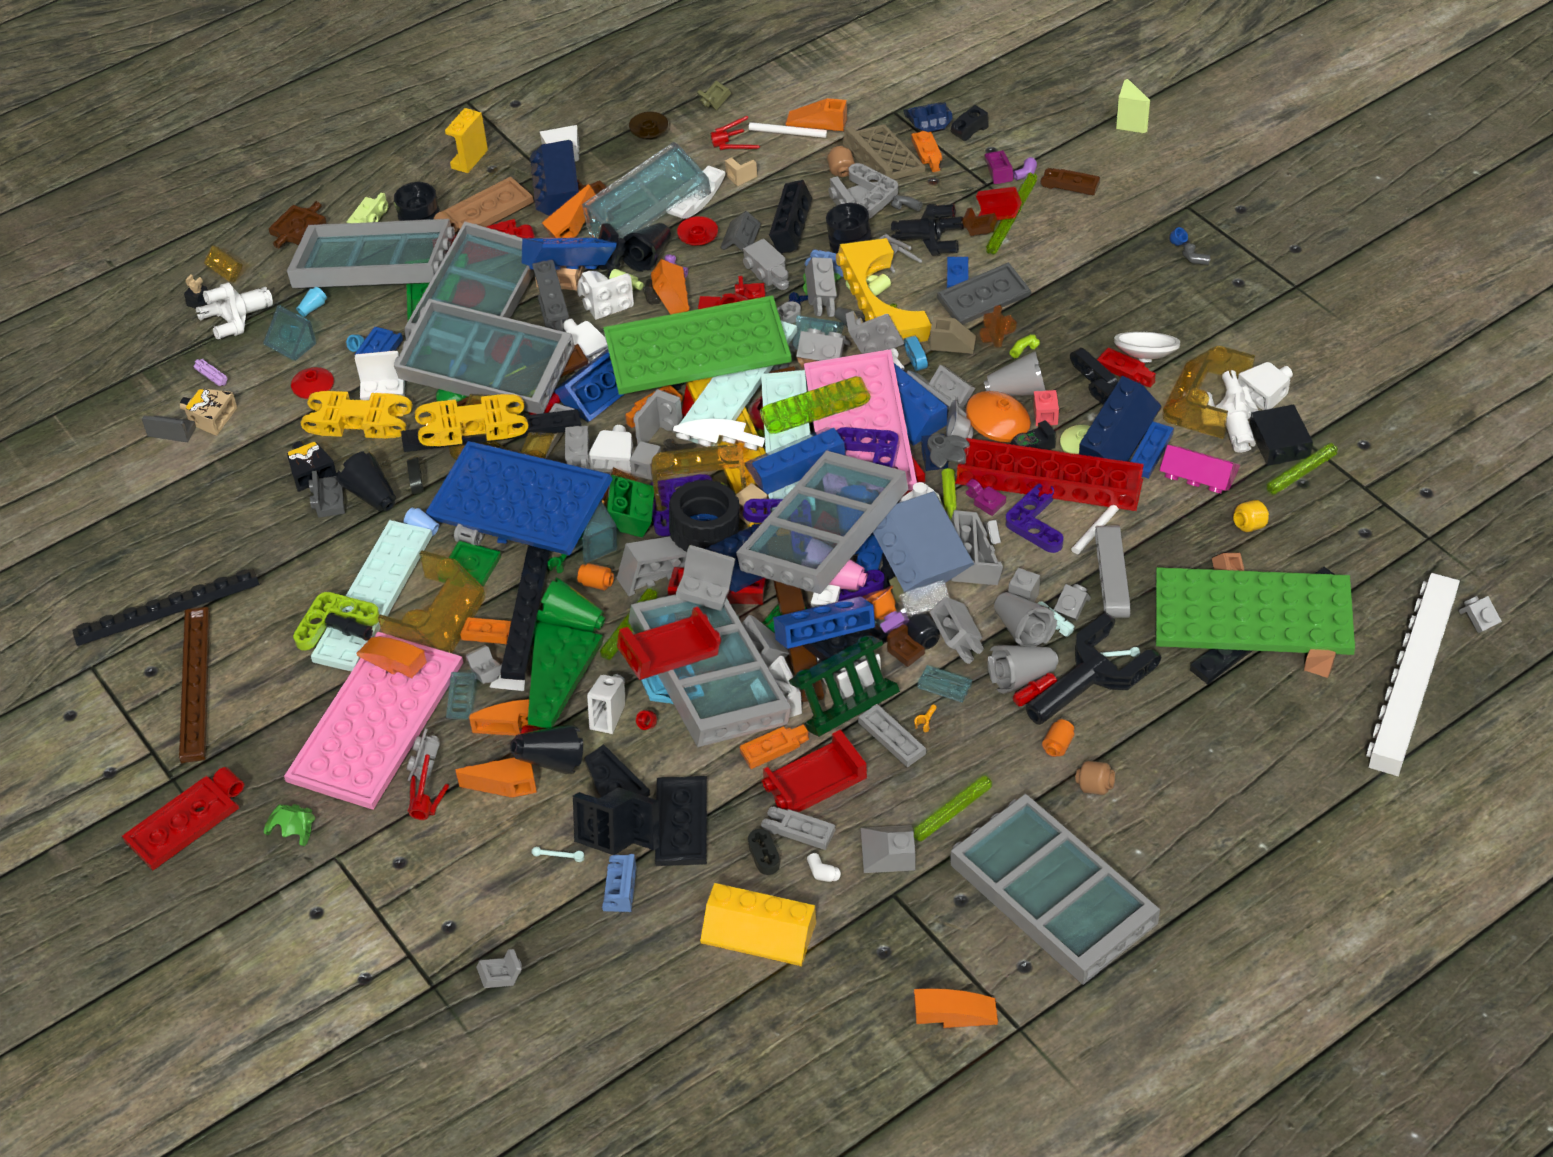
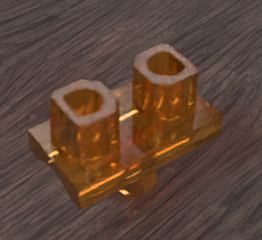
M1001 305L995 306L993 313L984 314L983 322L986 328H981L980 337L983 343L993 342L995 348L1002 347L1004 334L1007 335L1014 332L1017 327L1016 321L1011 316L1004 317L1002 315Z

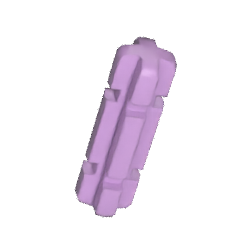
M203 359L195 361L194 369L218 386H225L227 384L228 378L226 375Z

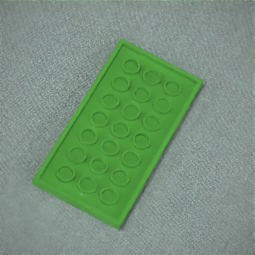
M773 295L603 327L619 395L792 362Z
M1157 567L1156 646L1309 653L1310 649L1330 650L1336 652V654L1354 655L1355 639L1350 575Z

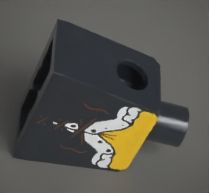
M297 441L292 446L293 450L287 453L298 492L309 488V480H312V471L317 470L319 479L337 476L334 461L317 442L305 445L303 441Z

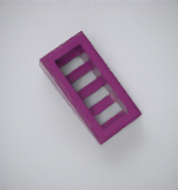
M1003 150L984 154L994 184L1013 181V168Z

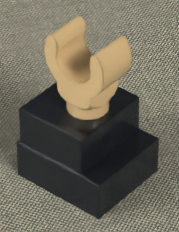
M192 274L186 279V284L189 288L184 293L186 305L196 309V307L208 305L203 297V292L208 291L206 286L201 285L203 283L201 277L195 281Z

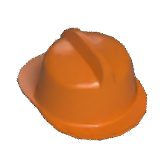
M893 585L863 596L864 599L873 604L874 620H884L885 616L896 611V600L891 592V589L894 587Z

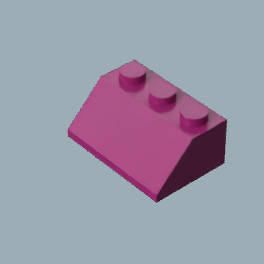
M1167 445L1160 471L1165 472L1164 477L1177 481L1179 477L1187 479V484L1200 487L1202 483L1209 486L1208 490L1221 494L1222 490L1229 491L1240 468V464L1179 446Z

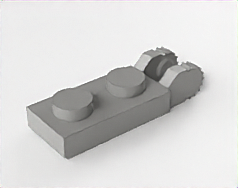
M774 806L770 807L767 812L768 816L774 820L764 819L761 823V828L772 834L779 833L781 836L823 850L827 849L836 831L834 824Z

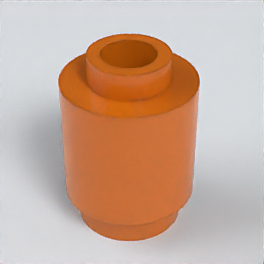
M588 563L587 565L582 564L580 566L577 579L583 586L605 591L608 587L612 586L614 574L608 567Z
M1059 719L1051 725L1042 742V746L1048 755L1053 757L1063 756L1074 737L1075 730L1069 721Z

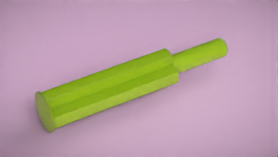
M947 468L941 472L944 509L951 520L953 512L956 510L955 471Z

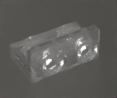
M941 580L900 594L899 598L903 609L899 612L905 613L908 619L913 615L931 612L944 597L950 598L945 582Z

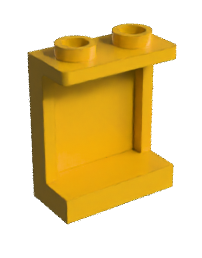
M464 108L445 129V134L455 138L458 154L450 162L451 169L469 173L488 151L482 113Z

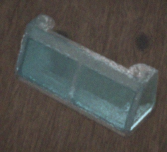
M672 142L582 204L588 233L591 237L598 238L602 224L610 223L619 234L618 238L623 239L625 235L647 227L694 194L696 199L701 200L711 194L709 178L678 144Z

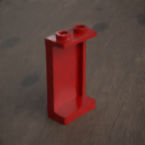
M697 606L693 608L692 615L689 618L634 635L629 627L619 629L617 647L638 679L642 680L717 656L719 645L721 644V636L709 623L707 615L703 614Z
M840 729L832 733V743L774 772H771L768 766L763 768L764 778L761 781L766 792L773 794L778 808L787 811L789 809L799 813L867 778V764Z

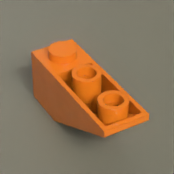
M826 98L789 111L786 126L844 131L847 121V100Z
M588 184L542 222L543 226L552 238L576 237L598 197Z
M661 259L651 272L652 285L670 315L689 311L690 306L688 305V293L686 291L683 267Z
M515 757L455 769L459 787L511 798L537 793L532 764L517 760Z

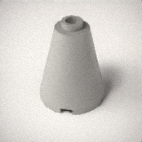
M1036 351L987 375L988 380L984 381L986 391H999L1010 396H1032L1034 391H1046Z
M1010 592L1002 593L996 598L994 609L1018 646L1037 647L1042 642L1046 644L1051 639L1057 626V620L1054 619L1055 614L1051 609Z
M996 645L990 649L993 653L992 656H988L987 660L990 679L992 683L998 684L1000 688L996 690L1002 694L1010 693L1028 684L1030 681L1053 672L1058 665V656L1049 647Z

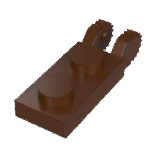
M1048 168L1045 169L1040 184L1049 189L1055 187L1095 195L1100 184V177L1065 169Z

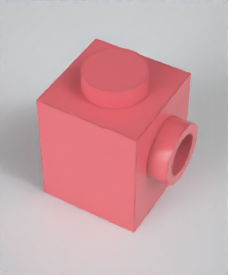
M1056 390L1034 391L1033 409L1036 426L1044 420L1050 425H1058L1059 406Z

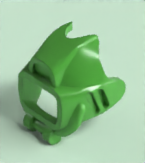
M279 804L265 823L264 834L270 835L272 829L279 824L283 837L297 834L300 836V846H305L311 834L312 822L315 821L312 809L302 808L297 804L292 806Z

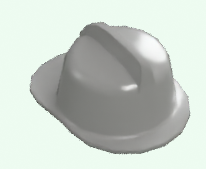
M953 400L947 417L946 437L956 435L964 439H972L973 427L971 421L958 413L957 401Z

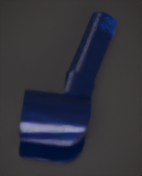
M792 292L789 295L788 302L793 301L801 305L800 302L808 300V295L799 296L798 293Z

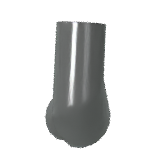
M902 195L894 196L891 202V206L895 209H901L903 204L915 211H920L923 205L922 202L910 196Z
M1186 243L1184 245L1182 253L1189 262L1209 265L1210 255L1197 254L1194 251V244Z

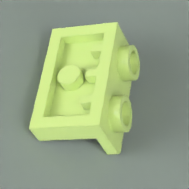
M380 193L376 199L365 197L347 223L378 222L388 210L385 193Z

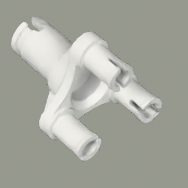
M228 282L221 284L218 288L204 291L203 297L208 305L196 307V312H200V314H197L199 320L215 315L227 320L228 323L214 326L213 328L214 336L219 340L233 334L235 336L243 334L246 314L271 307L273 299L267 287L239 294Z
M1231 370L1232 376H1230L1229 371L1222 374L1227 391L1225 392L1224 399L1217 406L1214 405L1210 392L1200 394L1198 400L1203 411L1201 414L1203 422L1205 424L1226 426L1233 450L1242 453L1251 450L1248 443L1253 447L1256 444L1248 419L1251 417V412L1258 411V408L1252 400L1249 388L1246 386L1241 387L1236 372Z

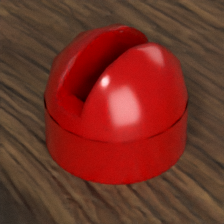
M650 710L640 711L636 716V724L642 730L652 729L658 721L657 715Z

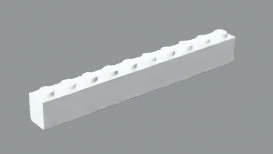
M1431 573L1429 581H1423L1420 591L1423 599H1417L1414 612L1418 614L1417 616L1412 615L1408 628L1412 632L1411 634L1406 633L1402 646L1406 647V651H1400L1397 665L1401 666L1400 669H1394L1391 683L1395 684L1394 687L1389 686L1386 693L1385 701L1389 703L1388 706L1382 705L1379 719L1383 721L1382 724H1376L1372 737L1376 738V742H1370L1366 757L1371 758L1369 764L1371 769L1395 776L1400 774L1460 580Z

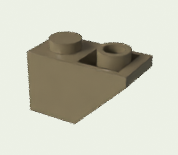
M933 316L930 350L974 353L976 335L955 318Z

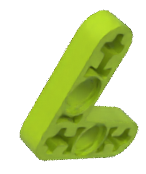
M324 592L316 597L294 632L293 637L298 649L310 650L317 644L327 627L325 620L329 613L333 612L345 618L352 617L356 619V622L369 626H374L380 621V613L378 607L373 603L331 592ZM347 606L354 607L350 612H342V609ZM314 618L322 619L318 624L310 623Z

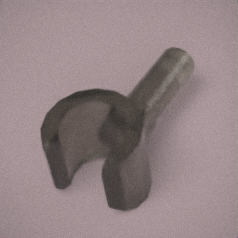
M667 439L664 441V445L667 448H663L667 455L675 456L680 450L696 448V444H675L672 439Z

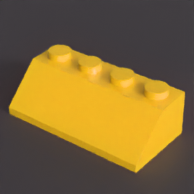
M714 883L706 904L700 941L706 945L802 966L816 925L815 905Z

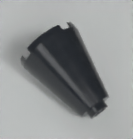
M656 223L623 237L625 240V258L623 259L625 264L638 272L648 271L653 268L671 237L670 229L663 223Z
M364 451L358 452L343 463L345 468L342 472L338 470L336 480L342 487L380 512L389 511L394 507L396 496L378 461L370 451L367 454Z
M567 724L518 734L511 741L510 750L517 760L563 774H574L576 772L573 771L574 767L580 766L582 761L583 739L578 738L576 732H580L578 727Z

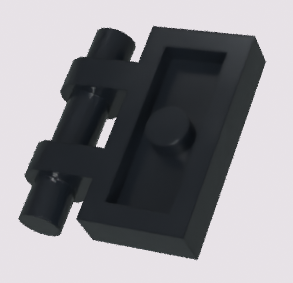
M603 223L598 238L615 242L616 248L605 265H598L601 270H608L607 276L610 277L613 269L619 270L621 264L619 261L625 252V240L618 238L619 234L610 223Z

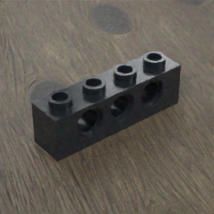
M804 180L789 182L784 185L769 233L779 253L793 252L798 249L812 202V196Z

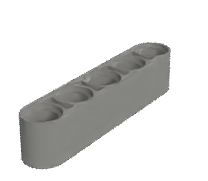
M1096 526L1095 541L1104 613H1108L1113 618H1129L1130 599L1120 526Z

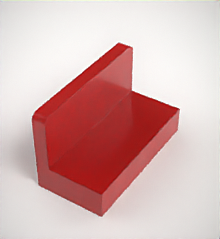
M1016 187L978 191L976 195L981 208L978 216L995 213L998 220L1015 218L1022 204Z

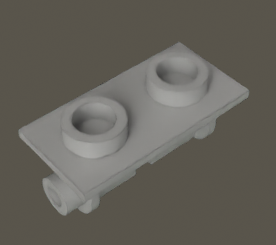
M426 728L422 736H417L412 748V750L416 751L415 757L410 756L406 770L410 771L408 781H410L412 775L417 776L420 780L425 755L429 754L430 758L435 760L440 746L437 736H426ZM430 759L426 780L431 776L434 761Z

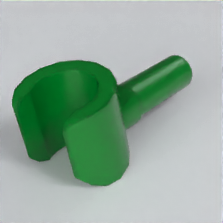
M561 554L560 557L551 558L548 561L549 570L552 571L557 566V573H562L564 570L562 563L567 555Z

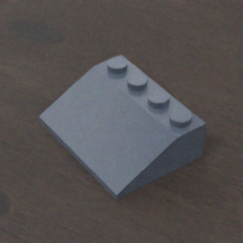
M934 491L897 503L873 531L903 591L914 602L974 565L970 554Z

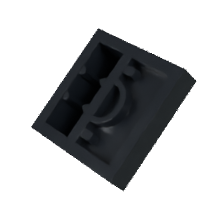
M619 787L599 799L580 792L573 795L574 842L611 855H616L632 844L651 850L660 847L658 800Z

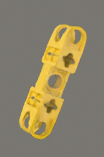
M315 392L309 396L307 404L317 412L303 416L301 427L308 433L320 436L342 437L344 429L364 430L365 438L386 439L401 437V431L406 430L407 425L397 417L409 414L413 404L405 396L390 393H371L369 400H350L348 392ZM313 400H319L321 403H315ZM402 403L405 404L407 407H401L397 404ZM306 422L315 423L316 426H310ZM392 426H398L401 429L397 430L392 428Z
M500 394L482 396L481 404L457 407L456 399L421 405L415 411V419L419 424L426 426L418 431V439L426 446H447L462 444V436L486 434L487 441L520 436L528 429L527 419L524 416L517 415L524 409L523 399L518 395ZM490 400H492L494 408H491ZM512 402L519 403L517 407H508ZM423 412H428L431 414L428 417L419 416ZM517 423H523V424H524V425H523L522 427H520V428H514V427H512L513 424H517ZM427 433L434 434V436L431 438L422 437L424 434Z

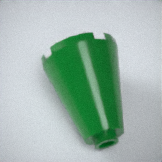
M555 578V581L550 583L541 601L544 609L543 611L538 609L537 620L539 622L593 633L597 629L601 630L606 620V617L603 616V610L559 578Z

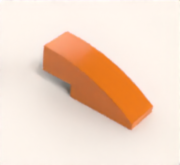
M371 637L357 652L358 657L395 675L397 672H400L411 679L427 663L424 650L403 641L386 637Z
M529 699L497 704L470 714L469 720L472 733L513 736L521 734L523 726H533L528 725Z
M914 989L916 1024L943 1022V1028L998 1025L996 1002L993 997L951 989Z

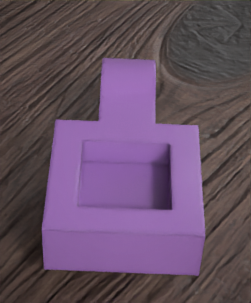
M894 611L884 617L885 621L880 626L885 633H890L902 624L906 625L909 619L905 613Z

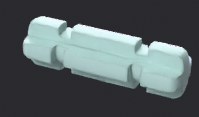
M1040 601V602L1038 603V604L1043 605V606H1045V607H1049V606H1048L1047 604H1045L1043 601ZM1049 608L1054 612V619L1057 620L1056 630H1059L1066 637L1072 634L1074 625L1068 620L1064 621V617L1052 608Z

